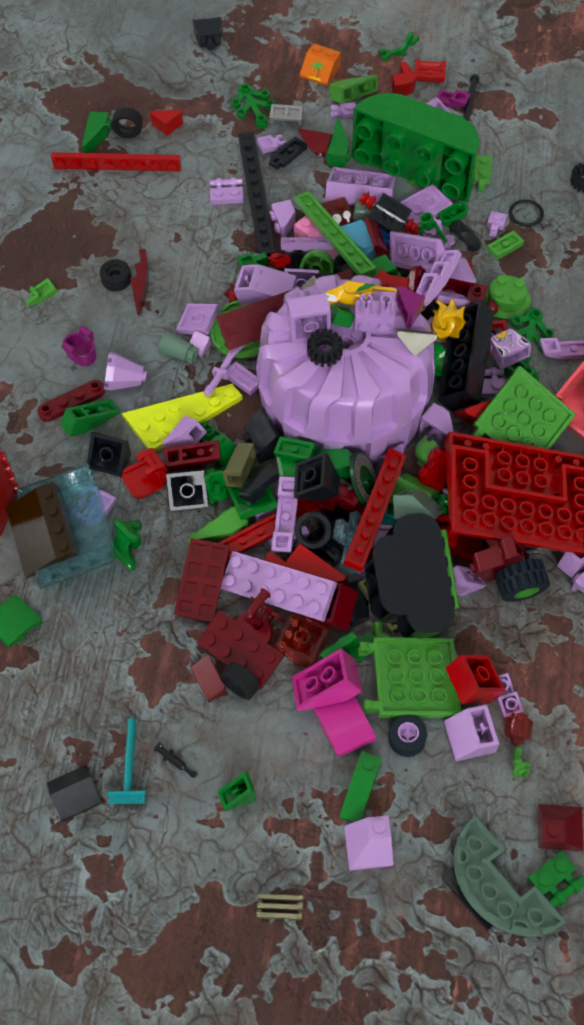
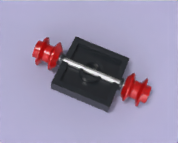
M369 191L367 194L363 193L359 200L361 202L360 206L366 205L367 210L373 207L374 210L369 218L375 221L379 228L390 234L391 231L400 232L402 227H405V233L409 231L413 235H418L420 231L418 225L421 222L418 224L414 223V218L410 219L409 222L407 221L412 211L410 208L385 193L382 194L378 203H375L376 195L373 197L369 196Z

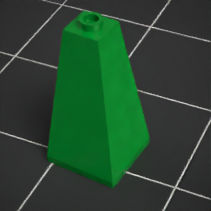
M316 449L314 456L324 452L329 454L340 479L344 480L351 477L350 461L354 455L348 449ZM277 457L280 477H295L296 463L301 461Z

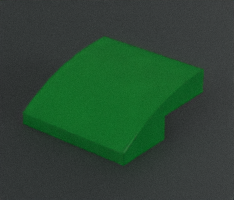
M14 595L0 605V640L8 648L25 639V633L39 626L42 621L17 595Z

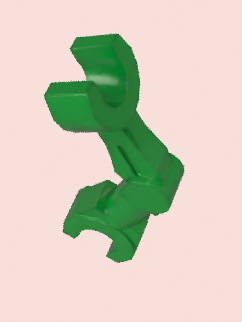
M410 31L407 34L405 43L399 48L391 51L387 49L379 50L382 62L388 61L392 56L405 55L407 49L419 41L418 34L414 36L413 32Z

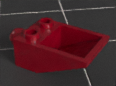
M449 278L442 290H452L455 293L464 295L470 300V303L479 300L485 302L488 286ZM489 301L486 303L494 310V314L498 312L499 306L496 302Z

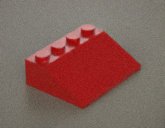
M0 447L1 536L9 520L6 507L17 501L19 485L15 480L11 464L7 460L6 451L2 452Z

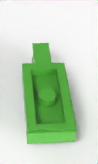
M477 155L474 183L478 184V192L484 193L485 184H490L493 156Z

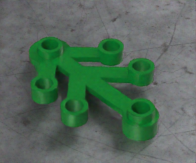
M248 84L240 85L237 88L238 96L231 100V107L238 109L237 118L244 119L251 107L256 117V127L258 129L267 128L268 118L260 112L258 106L271 110V104H275V101L268 100L270 97L269 91L253 90ZM252 96L260 97L262 100L255 99ZM243 99H246L245 104L243 105L242 108H240V106H241V104H240L241 101H242Z
M531 307L526 311V315L520 317L514 315L510 320L512 327L517 328L525 322H528V326L519 330H513L521 336L526 335L525 339L531 344L534 339L540 353L543 354L539 342L542 338L535 327L537 325L543 338H552L554 332L552 329L546 328L542 322V312L537 308ZM531 352L530 357L522 360L526 364H528L532 359Z

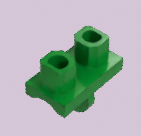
M215 468L205 471V476L203 477L210 504L229 499L222 470L216 471Z

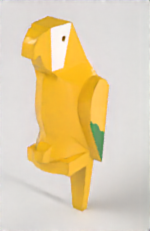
M347 281L345 284L324 293H326L329 307H331V304L338 303L355 305L356 300H360V296L366 293L365 299H367V293L374 297V291L397 293V289Z

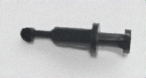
M160 742L154 748V752L158 751L164 756V762L168 760L179 770L186 771L192 778L198 775L197 772L189 770L185 765L186 763L173 754L174 750L171 749L168 752Z

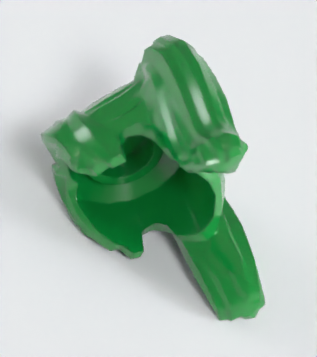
M117 518L113 521L116 536L110 543V549L115 557L126 566L127 570L132 571L136 567V562L129 548L137 550L142 544L140 540L141 535H138L137 530L141 531L142 524L138 519L124 522Z

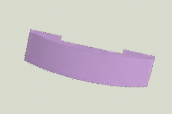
M542 338L539 340L543 354L547 357L565 360L584 358V340L558 342V338Z
M279 477L275 532H273L272 552H292L298 499L294 498L295 477Z

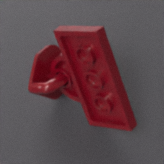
M261 588V592L256 598L252 596L249 598L252 604L245 614L241 615L236 621L219 610L196 642L226 665L231 662L242 665L255 676L260 684V689L263 688L285 657L269 645L273 631L270 623L274 618L282 623L285 620L263 604L267 598L271 597V594L264 588Z

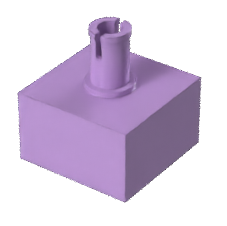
M302 290L297 293L298 298L287 299L288 326L292 343L308 340V338H311L312 333L316 335L317 330L320 333L322 329H326V332L329 329L331 330V310L326 293L310 296L309 291Z

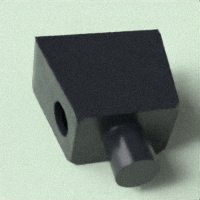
M221 17L193 20L194 35L200 48L207 47L209 51H212L216 46L221 45Z

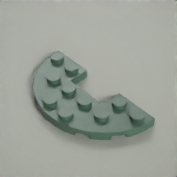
M474 816L459 834L453 857L458 884L470 905L492 925L519 936H543L557 931L564 926L566 921L536 886L520 897L491 862L505 850L481 821Z

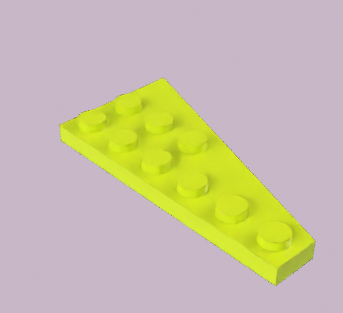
M233 384L215 388V391L209 397H206L203 392L128 411L122 413V417L147 449L154 448L157 452L164 447L161 443L184 416L193 418L199 423L208 421L243 400V397Z

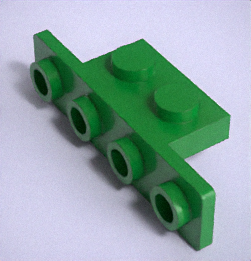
M352 631L348 635H343L332 646L326 647L320 653V659L322 660L342 648L358 664L369 656H358L357 648L360 647L359 643H372V639L375 636L368 631L358 638Z

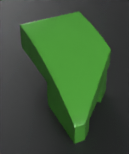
M47 278L36 287L30 286L31 293L26 303L29 306L36 305L54 296L58 291Z

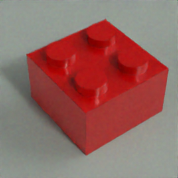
M460 655L445 668L462 704H490L506 691L489 655Z

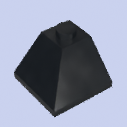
M327 452L296 463L294 498L326 501L339 496L340 478Z
M204 465L184 467L166 473L170 511L208 507L207 490L203 477L205 476Z

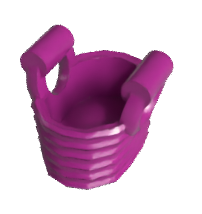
M82 325L79 328V332L70 333L64 338L61 348H63L67 357L81 366H89L96 360L94 333Z

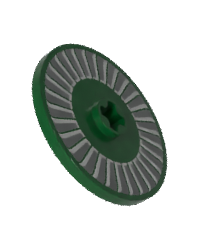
M358 452L351 458L350 476L356 496L365 507L376 481L377 473L368 456Z

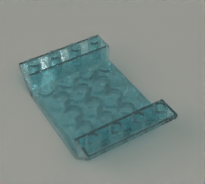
M89 464L17 489L18 499H20L33 489L54 481L61 488L80 555L36 570L35 573L40 589L115 562V546L100 490Z

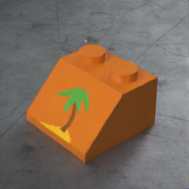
M313 43L306 53L300 77L328 86L341 67V52Z

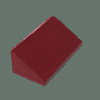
M209 655L204 656L191 666V670L207 702L227 694L226 688Z

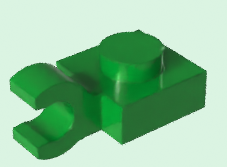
M252 252L237 257L240 269L242 265H251L252 262L264 266L269 265L266 253L254 256Z

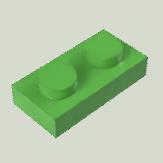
M511 231L487 245V251L496 260H499L523 246L524 240L516 232Z

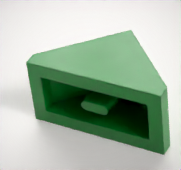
M244 771L218 791L224 811L256 801L255 790L248 771Z

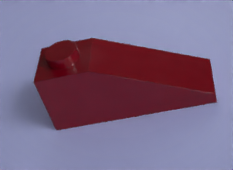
M219 440L163 448L165 466L171 472L184 467L201 466L221 459Z

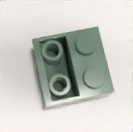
M404 490L393 495L394 519H400L404 515L415 513L427 514L433 519H437V516L443 514V508L424 490Z

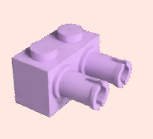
M366 293L362 294L360 300L355 302L354 331L393 332L395 301H393L392 296L387 294V300H385V294L380 297V301H373L372 295L367 293V299H365Z

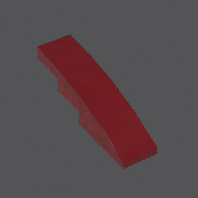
M146 249L139 250L141 263L135 264L137 277L130 278L137 315L142 313L149 286Z

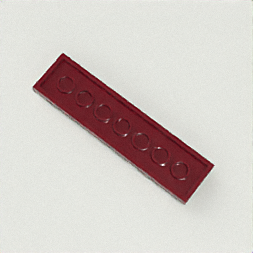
M351 269L337 273L340 279L351 280L353 278ZM289 291L216 316L227 350L229 351L260 340L262 325L267 314L279 311L284 303V295Z

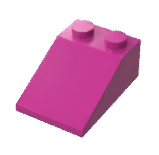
M342 648L292 677L296 707L299 712L345 702L362 692L356 660Z

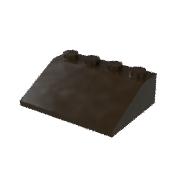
M54 481L33 489L6 507L25 578L81 559L61 488Z

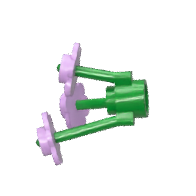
M430 212L420 216L421 223L418 225L420 230L419 236L430 237L426 236V234L436 235L438 232L442 238L441 241L444 249L450 248L455 243L454 235L444 236L440 219L437 220Z

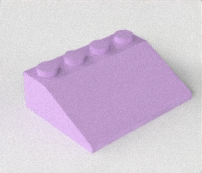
M333 167L326 183L325 201H329L332 204L342 202L346 205L354 206L355 200H360L363 193L367 194L368 191L369 196L373 197L376 195L375 203H378L383 193L393 198L397 176L381 172Z

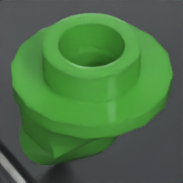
M520 747L514 748L512 775L523 778L530 772L531 763L521 760L523 749Z

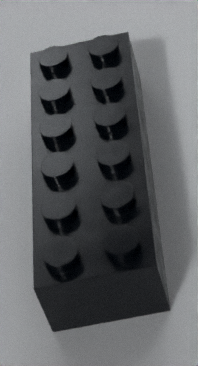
M482 300L464 306L463 318L466 323L459 332V338L448 336L438 401L450 411L481 402L494 310Z

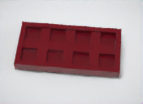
M194 538L190 539L174 616L209 623L213 620L217 609L229 545Z

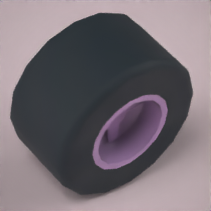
M400 716L390 726L389 745L400 756H415L425 747L427 729L422 720L416 716Z

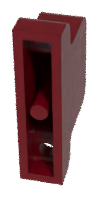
M512 536L498 542L499 545L472 554L473 562L469 563L472 573H476L477 577H480L485 582L495 580V574L503 567L509 566L512 563H518L523 559H530L529 553Z

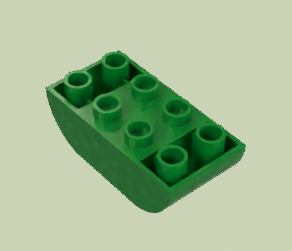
M394 93L370 96L354 107L352 158L363 165H372L385 170L391 176H400L410 181L413 180L416 185L422 188L433 184L446 197L469 202L472 194L479 147L478 133L469 121L453 113Z

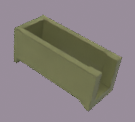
M236 442V447L227 467L222 472L227 487L242 488L257 458L254 443Z

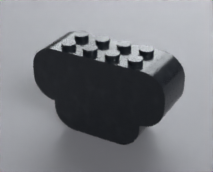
M423 513L402 516L389 529L385 537L381 538L371 548L364 566L370 609L373 615L381 622L396 623L399 632L405 638H434L446 630L454 619L455 598L451 595L452 580L448 576L447 568L449 563L448 558L444 554L445 540L441 536L438 523L431 516Z

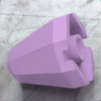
M109 352L104 389L116 390L140 386L142 381L145 382L147 371H143L144 366L118 353Z

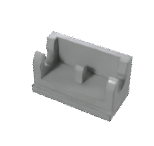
M271 104L270 123L274 124V120L298 122V125L302 126L303 106Z

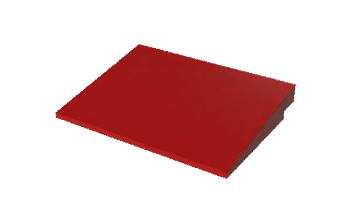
M449 431L444 439L450 533L495 541L512 536L520 545L584 555V455Z

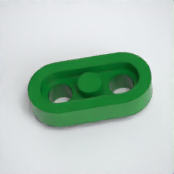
M456 202L440 211L438 219L442 221L441 225L451 226L454 221H460L468 214V206L463 202Z

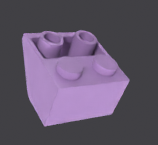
M487 704L465 709L444 721L455 762L497 752L499 742Z

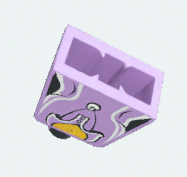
M498 329L491 331L489 351L501 370L530 357L531 343L513 329L500 332Z

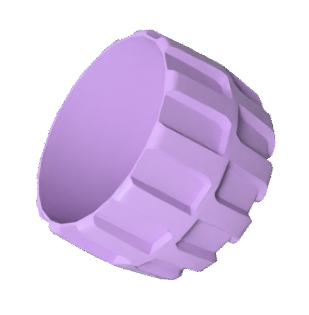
M338 274L322 276L316 280L313 286L305 289L297 286L286 293L283 306L277 313L269 312L265 318L261 330L260 348L256 365L262 407L265 408L266 413L281 437L315 443L316 449H348L353 454L362 452L368 456L374 465L380 462V457L385 455L389 448L393 449L400 444H405V448L415 437L420 418L427 411L433 390L435 374L434 342L414 356L398 337L397 330L406 329L432 332L429 322L421 314L411 328H406L395 300L396 293L374 291L373 301H380V297L385 294V300H387V294L392 296L393 301H395L394 331H354L355 305L338 303L336 305L349 308L354 314L350 328L331 323L332 334L337 332L338 336L342 338L343 354L341 360H337L335 365L331 363L330 367L327 364L321 367V363H319L317 366L314 364V361H310V357L308 358L307 340L292 343L288 326L287 299L298 298L297 293L302 290L309 291L310 296L323 294L345 284L347 281L381 286V280L365 275L354 276L351 280L340 279ZM321 345L317 349L325 352L330 351L332 347L330 345Z

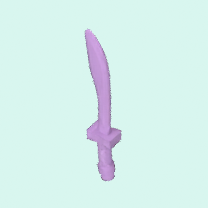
M245 345L230 350L221 367L213 368L214 378L203 392L206 397L213 394L222 378L228 379L230 375L227 368L234 356Z

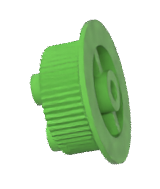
M499 275L488 286L485 303L489 301L496 302L499 310L493 316L502 320H511L514 315L520 317L526 314L531 305V298L524 280L514 276Z

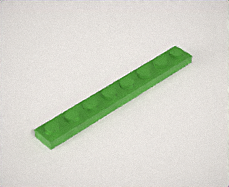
M309 191L294 197L297 206L357 275L370 276L376 273V266Z

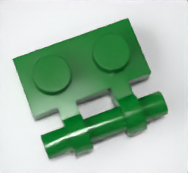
M562 851L527 879L543 895H546L548 892L553 898L549 900V903L554 908L566 903L567 898L573 893L577 894L581 891L584 885L583 875H580L577 879L571 876L577 868ZM564 880L568 886L559 891L556 886Z

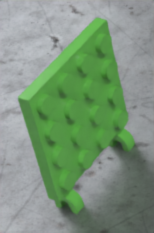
M518 366L473 423V426L477 429L471 435L482 437L484 434L489 439L550 449L576 414L526 370Z
M373 637L372 643H359L360 647L357 648L358 656L373 654L377 701L364 700V705H362L364 714L378 712V718H398L403 715H412L417 718H450L462 711L461 701L445 669L456 659L453 638Z

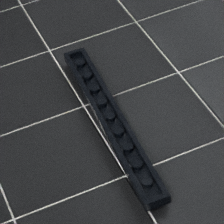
M254 132L238 134L258 255L266 253L267 257H269L270 254L276 252Z

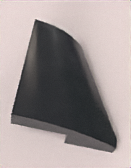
M254 466L238 493L239 497L253 505L266 495L265 488L279 479L278 473L264 466Z

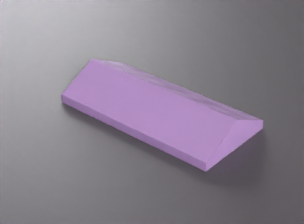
M395 231L390 232V257L395 267L411 269L414 266L420 265L426 270V273H430L434 261L441 260L445 250L441 239Z

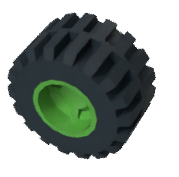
M523 559L518 563H512L509 566L503 567L494 576L502 600L509 602L532 598L544 592L550 586V580L541 559Z

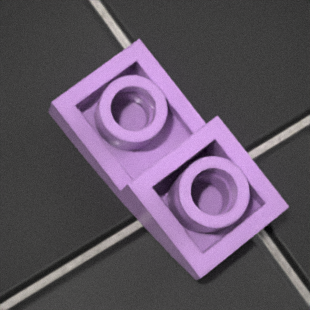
M509 674L499 675L506 691L497 697L495 702L503 718L524 712L518 693L514 691Z

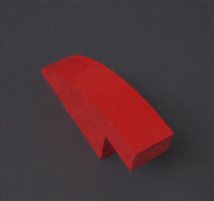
M301 544L297 546L286 562L271 551L264 559V561L331 580L337 584H347L350 582L343 574Z

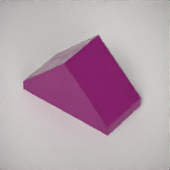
M398 286L395 300L406 328H411L423 311L425 297L403 286Z

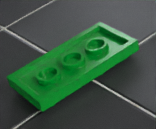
M227 466L218 468V471L222 470L223 472ZM226 486L227 492L241 520L277 508L276 500L269 487L265 488L266 495L251 505L239 497L238 493L241 488Z

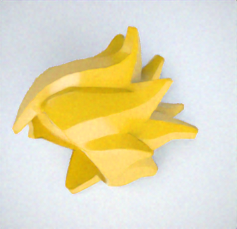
M454 299L451 300L448 307L437 300L436 303L440 307L438 310H433L435 316L431 324L432 331L437 332L438 338L444 339L448 336L459 338V332L466 323L463 318L465 307L457 309Z

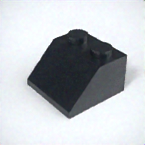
M262 407L244 425L245 433L243 434L246 443H254L256 456L260 464L276 457L274 450L280 437L265 408Z

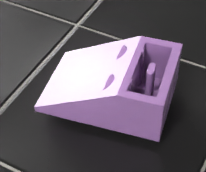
M259 264L242 265L234 292L240 306L250 305L262 299L294 289L297 276Z

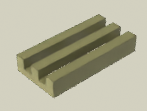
M258 894L257 918L302 920L303 896ZM263 901L298 902V905H293V904H271V903H262V902H263ZM262 909L298 910V914L262 912Z

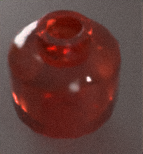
M511 713V716H508L505 720V737L511 739L513 744L523 745L524 741L532 738L533 721L528 718L527 714Z

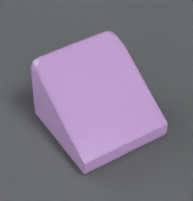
M198 331L193 333L189 342L199 348L198 356L200 357L211 346L210 337Z

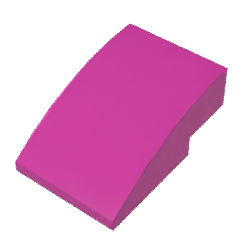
M355 696L345 702L311 709L338 758L376 741L375 734Z

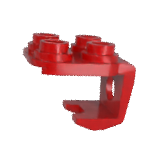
M154 448L140 452L135 456L138 462L123 470L122 480L134 498L143 499L162 489L165 483H167L166 473L169 472Z

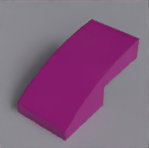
M440 89L437 98L446 107H465L471 94L457 89L454 93Z

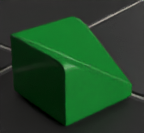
M331 304V323L350 328L354 319V314L351 310L343 306Z

